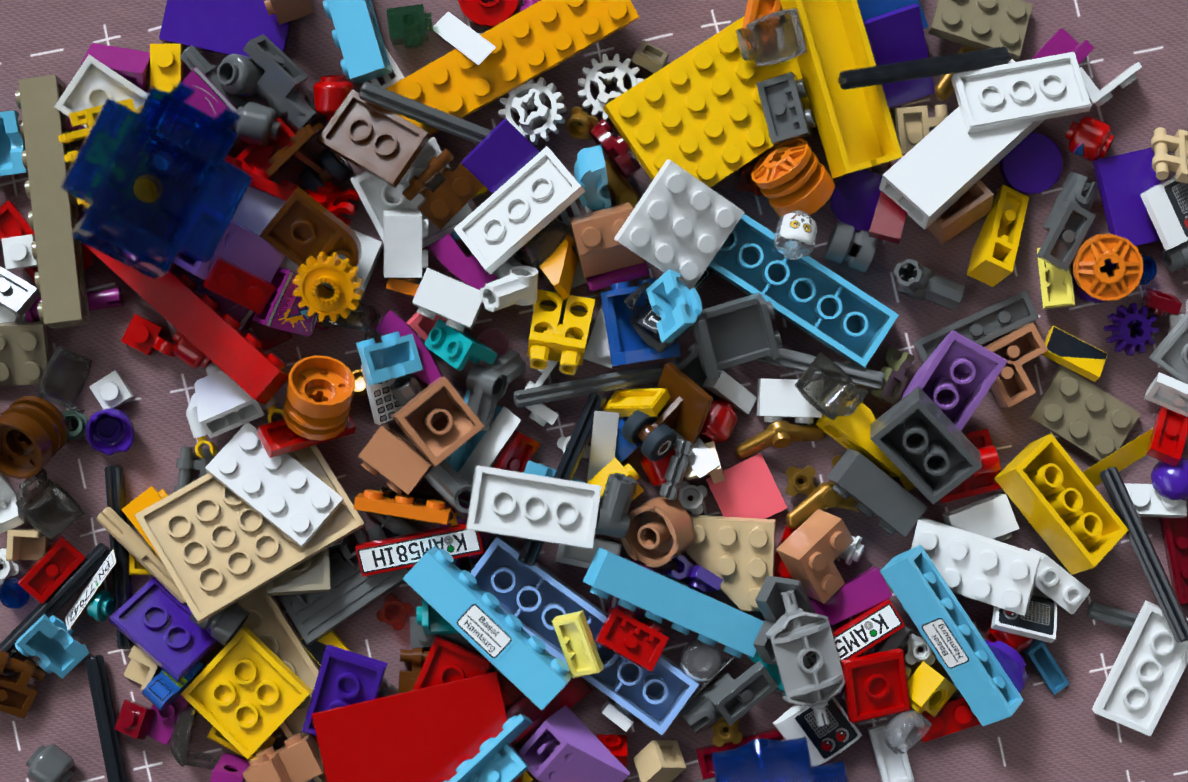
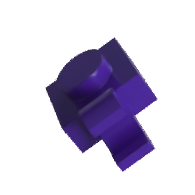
M682 555L672 559L678 566L677 572L675 570H666L664 573L669 579H681L688 584L687 587L702 594H705V591H719L723 579L702 566H694Z

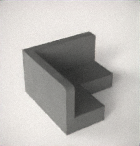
M766 576L755 601L765 620L753 645L763 663L777 665L771 640L766 637L765 633L785 614L786 609L781 596L782 592L794 590L798 608H802L806 612L816 613L799 580Z

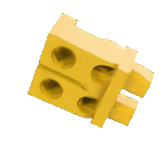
M538 289L527 356L530 357V367L543 370L547 368L548 360L560 362L559 371L562 374L575 375L578 366H582L595 299L569 295L566 302L563 324H559L563 298L559 293ZM544 300H550L557 307L541 305L540 303ZM580 305L586 308L588 312L570 309L573 306Z

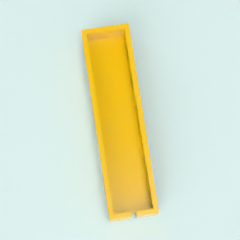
M780 0L832 179L902 158V152L882 84L843 90L838 83L841 71L876 66L857 0Z

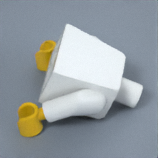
M213 362L206 368L208 376L195 382V394L192 395L186 411L193 437L198 440L195 446V453L200 458H204L202 448L206 444L209 445L212 455L217 453L216 444L208 441L206 435L211 439L265 415L263 411L265 409L269 413V423H272V417L275 414L283 416V410L277 409L274 405L276 403L274 397L266 405L255 401Z

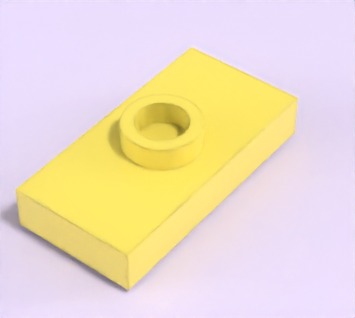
M1038 257L1043 309L1076 306L1071 264L1068 270L1064 271Z
M584 611L556 616L552 623L570 673L573 675L572 678L600 673L604 666Z

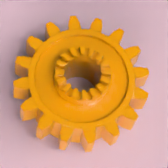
M321 252L317 260L311 255L306 260V265H300L297 270L299 275H296L292 282L299 286L294 290L293 296L302 297L298 304L299 308L306 305L310 308L307 316L310 317L316 312L319 314V321L323 322L327 315L330 316L332 322H336L339 313L346 319L350 314V309L356 310L359 305L357 300L361 299L364 291L358 288L361 287L364 281L363 278H357L356 273L359 269L358 267L352 268L348 264L349 258L342 260L338 258V253L336 252L332 256H326L324 252ZM322 282L330 283L335 291L325 289Z

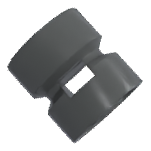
M837 221L829 237L823 258L838 264L845 261L848 268L865 273L872 261L879 239L869 237V232L864 230L856 233L853 226ZM853 242L858 244L855 253L849 252Z
M234 603L200 624L193 613L189 620L202 630L211 629V636L226 646L245 623L250 613L239 604Z

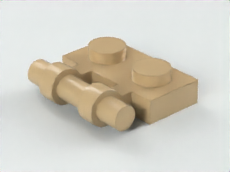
M947 104L936 105V117L928 118L927 105L896 108L894 110L896 133L901 152L907 154L930 133L929 128H936L948 117Z
M1156 128L1151 139V148L1155 152V156L1152 158V168L1156 172V178L1165 180L1169 176V171L1176 173L1177 182L1188 184V131L1178 129L1175 136L1167 135L1165 128ZM1168 151L1174 152L1175 156L1169 155Z

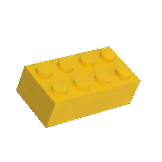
M1051 433L1029 443L994 478L1071 575L1094 568L1129 531Z

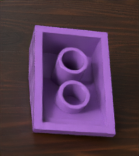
M951 330L918 369L903 392L902 399L919 386L954 425L962 431L1006 365L1007 360Z

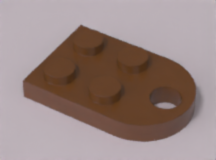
M297 187L259 235L299 267L301 264L306 265V260L311 255L317 260L321 252H324L326 256H332L336 252L349 258L350 265L353 268L358 266L362 255L361 243L356 233L299 187Z

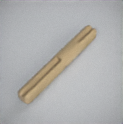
M111 507L105 508L97 516V521L180 603L184 604L186 601L163 562L150 545Z

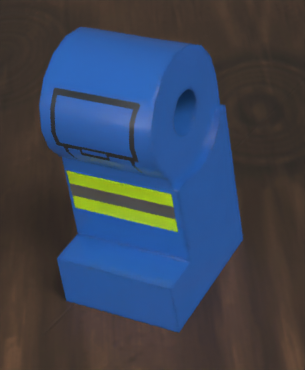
M198 662L179 682L162 669L160 674L154 677L144 688L142 695L162 711L176 700L203 671L204 665Z

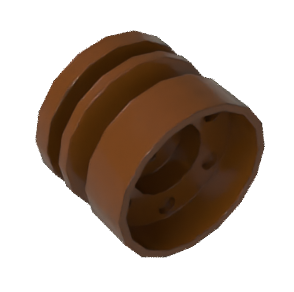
M24 396L13 402L0 416L1 473L16 479L31 478L39 473L49 462L50 458L55 456L65 445L69 437L68 425L63 414L55 405L43 398Z

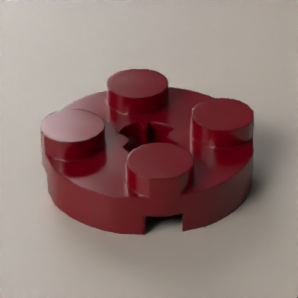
M604 119L599 121L589 131L596 145L601 144L602 150L609 157L608 159L624 178H629L642 168L631 153L627 155L631 151L627 143L620 136L617 138L612 136L614 131Z

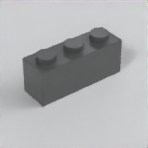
M849 448L826 477L835 484L832 488L833 491L846 500L849 497L857 502L855 508L868 518L874 515L880 520L877 526L891 536L896 532L906 537L927 509V506L860 452Z

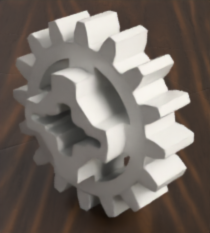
M603 54L601 63H598L593 58L591 59L593 68L584 67L582 69L586 79H578V85L585 87V89L578 92V97H586L587 100L584 101L582 107L584 109L592 107L591 116H597L598 113L603 114L602 118L607 121L608 115L603 107L628 91L624 88L623 83L626 75L631 82V87L644 80L643 78L635 77L640 70L638 67L629 68L631 59L628 58L621 63L619 62V54H615L613 60H609L608 56ZM608 68L615 69L612 73L603 74L600 72ZM612 82L617 84V93L615 91H611L610 94L605 93L606 86L604 84L610 85ZM591 83L598 88L599 95L596 100H594L590 92Z
M540 77L537 83L532 79L527 84L521 85L509 92L510 96L508 99L500 98V102L505 106V109L499 110L498 114L502 118H506L527 139L530 138L534 145H537L539 137L548 142L549 132L559 133L556 124L565 123V119L560 113L567 111V108L564 104L559 103L564 97L561 92L555 93L556 86L553 83L546 86L545 79ZM545 95L549 97L552 109L545 106ZM536 106L538 108L537 112H531L529 116L527 111L534 110ZM513 112L520 115V126L516 124Z

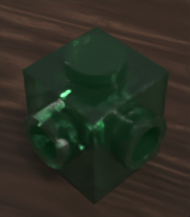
M423 4L386 9L389 35L393 46L404 44L405 48H416L423 46V41H430L428 32L434 31L431 12L426 13Z

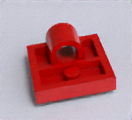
M988 428L964 433L980 451L982 468L940 499L941 503L1002 489L994 479L1001 471V465L997 450L992 445Z

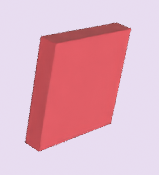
M761 452L724 469L725 481L713 484L711 476L705 478L722 516L766 519L787 509Z

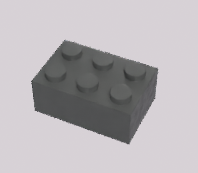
M919 386L870 424V439L932 504H935L982 468L980 451Z

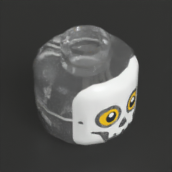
M792 211L783 215L778 220L774 238V246L777 251L791 260H797L811 254L814 250L818 229L816 222L807 213L802 211Z
M700 640L688 643L681 651L679 658L680 667L685 674L699 682L709 681L714 678L720 671L722 664L718 649Z

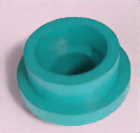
M101 590L99 593L95 592L87 604L88 615L94 617L96 621H105L114 611V599L111 597L110 592L106 590Z

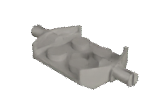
M788 590L781 593L786 609L785 614L781 616L765 635L770 638L786 695L782 697L783 700L789 703L810 706L814 712L816 725L824 726V724L830 723L825 706L828 705L829 700L840 693L846 682L828 617L806 612L802 608H798L794 590ZM813 651L816 656L815 664L810 668H805L803 657L807 652Z

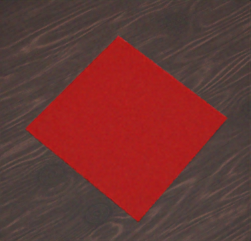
M497 671L311 714L327 782L449 781L457 774L456 769L462 762L467 759L472 760L480 752L479 747L487 739L495 738L503 731L502 726L507 721ZM520 777L515 782H521Z

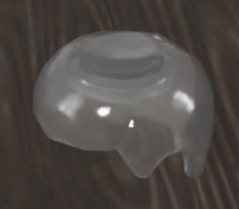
M914 710L896 713L889 720L884 730L885 744L895 754H898V752L904 754L929 731L932 724L922 714Z

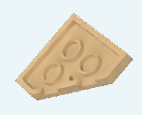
M689 514L695 538L685 550L686 553L698 565L723 579L720 586L721 590L740 610L761 612L755 600L766 576H774L776 520Z

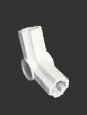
M512 255L494 271L498 280L487 283L484 288L480 289V300L483 302L485 309L491 312L513 304L522 306L532 305L537 302L538 270L531 266L522 265Z

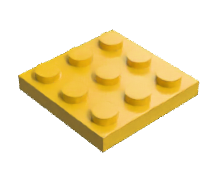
M245 626L189 684L181 695L244 757L249 759L313 690Z

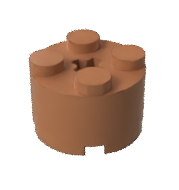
M657 497L629 512V528L627 534L621 540L626 552L635 561L639 560L648 567H659L683 553L690 543L693 542L695 533L691 518L678 499L670 500L664 497Z

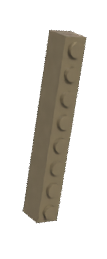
M56 75L19 79V90H16L15 97L17 106L22 111V120L19 121V132L22 139L25 140L26 149L22 151V162L25 169H28L29 178L28 181H25V191L28 199H31L32 211L28 212V221L35 235V241L31 244L33 258L38 263V272H35L34 278L36 288L41 292L42 303H38V315L40 320L44 321V325L52 329L90 324L74 167L71 166L72 162H65L63 156L71 152L72 149L71 143H59L58 139L59 135L70 131H66L67 115L54 107L65 91V84Z

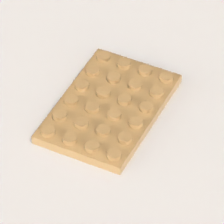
M316 445L287 454L339 494L344 501L303 549L209 473L135 514V517L199 624L365 526L357 510L353 509L354 505Z

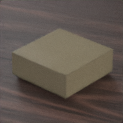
M642 41L631 61L656 73L664 67L670 54L646 41Z

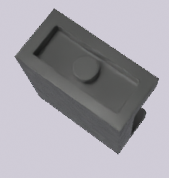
M760 293L703 309L702 313L697 316L696 322L691 325L702 371L708 381L720 378L719 370L765 356H771L773 360L780 359L778 348L782 347V341L778 330H773L771 320L775 319V312L771 301L766 302Z

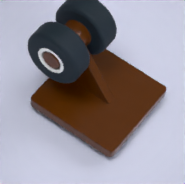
M318 123L313 127L310 124L302 127L290 139L293 143L291 147L285 146L270 158L268 162L272 166L266 173L271 177L283 169L296 156L308 165L299 174L301 183L305 188L317 192V186H325L323 182H332L335 178L345 182L353 174V168L346 159L327 148L318 155L319 160L306 148V145L324 128L321 123Z
M671 362L664 365L657 388H667L670 394V399L658 414L659 418L650 417L636 410L629 416L622 428L623 437L631 444H638L643 441L641 452L652 462L662 459L673 448L677 435L672 429L685 440L693 444L696 443L713 402V398Z

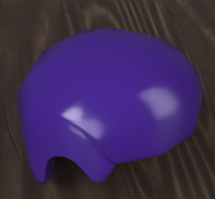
M114 408L103 409L91 415L85 428L86 440L92 448L108 456L119 452H127L135 440L134 424L123 411Z
M1181 457L1176 467L1159 461L1150 475L1153 488L1160 496L1167 499L1187 501L1188 459Z

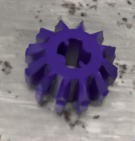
M1130 303L1127 308L1121 305L1116 307L1117 314L1111 313L1107 316L1113 324L1104 326L1103 329L1104 331L1112 332V335L1106 341L1107 343L1116 342L1114 351L1121 352L1125 350L1127 356H1133L1135 350L1142 354L1146 352V345L1151 346L1156 343L1150 334H1156L1160 330L1156 327L1151 328V323L1155 322L1157 318L1155 316L1146 318L1148 314L1147 307H1141L1138 310L1136 303ZM1128 324H1134L1132 330L1135 332L1134 335H1129L1130 329L1127 327Z

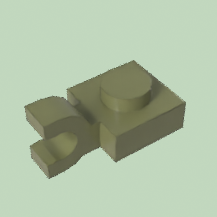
M890 346L886 354V361L889 367L883 366L880 371L884 374L882 387L880 390L872 389L871 394L886 403L895 405L898 403L908 381L904 374L912 364L915 356L904 351L898 360L901 351Z

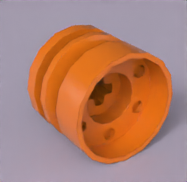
M802 138L786 141L771 148L759 159L751 173L753 182L760 188L761 193L769 198V204L782 220L789 213H796L790 219L796 218V215L807 217L815 213L828 201L835 188L831 175L824 165L818 162L817 155L811 151L808 142Z
M1110 233L1096 234L1081 243L1072 260V275L1077 285L1091 297L1103 301L1118 300L1129 295L1139 285L1143 275V259L1138 248L1128 239ZM1106 259L1111 263H1116V268L1112 269V275L1110 276L1106 272L1100 271V267L1105 265L1104 260Z
M310 356L295 363L289 372L287 393L283 407V418L288 428L297 435L310 440L334 438L344 431L349 420L351 402L355 390V377L350 368L341 361L329 356Z

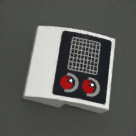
M1175 175L1169 180L1153 186L1140 194L1165 251L1188 240V184L1177 182Z
M1034 586L1025 616L994 606L991 629L1052 643L1056 639L1057 603Z
M835 697L829 700L828 705L825 706L828 720L830 721L827 725L817 726L813 709L810 706H799L798 704H794L773 722L807 770L827 762L862 736L854 723L848 720V715Z

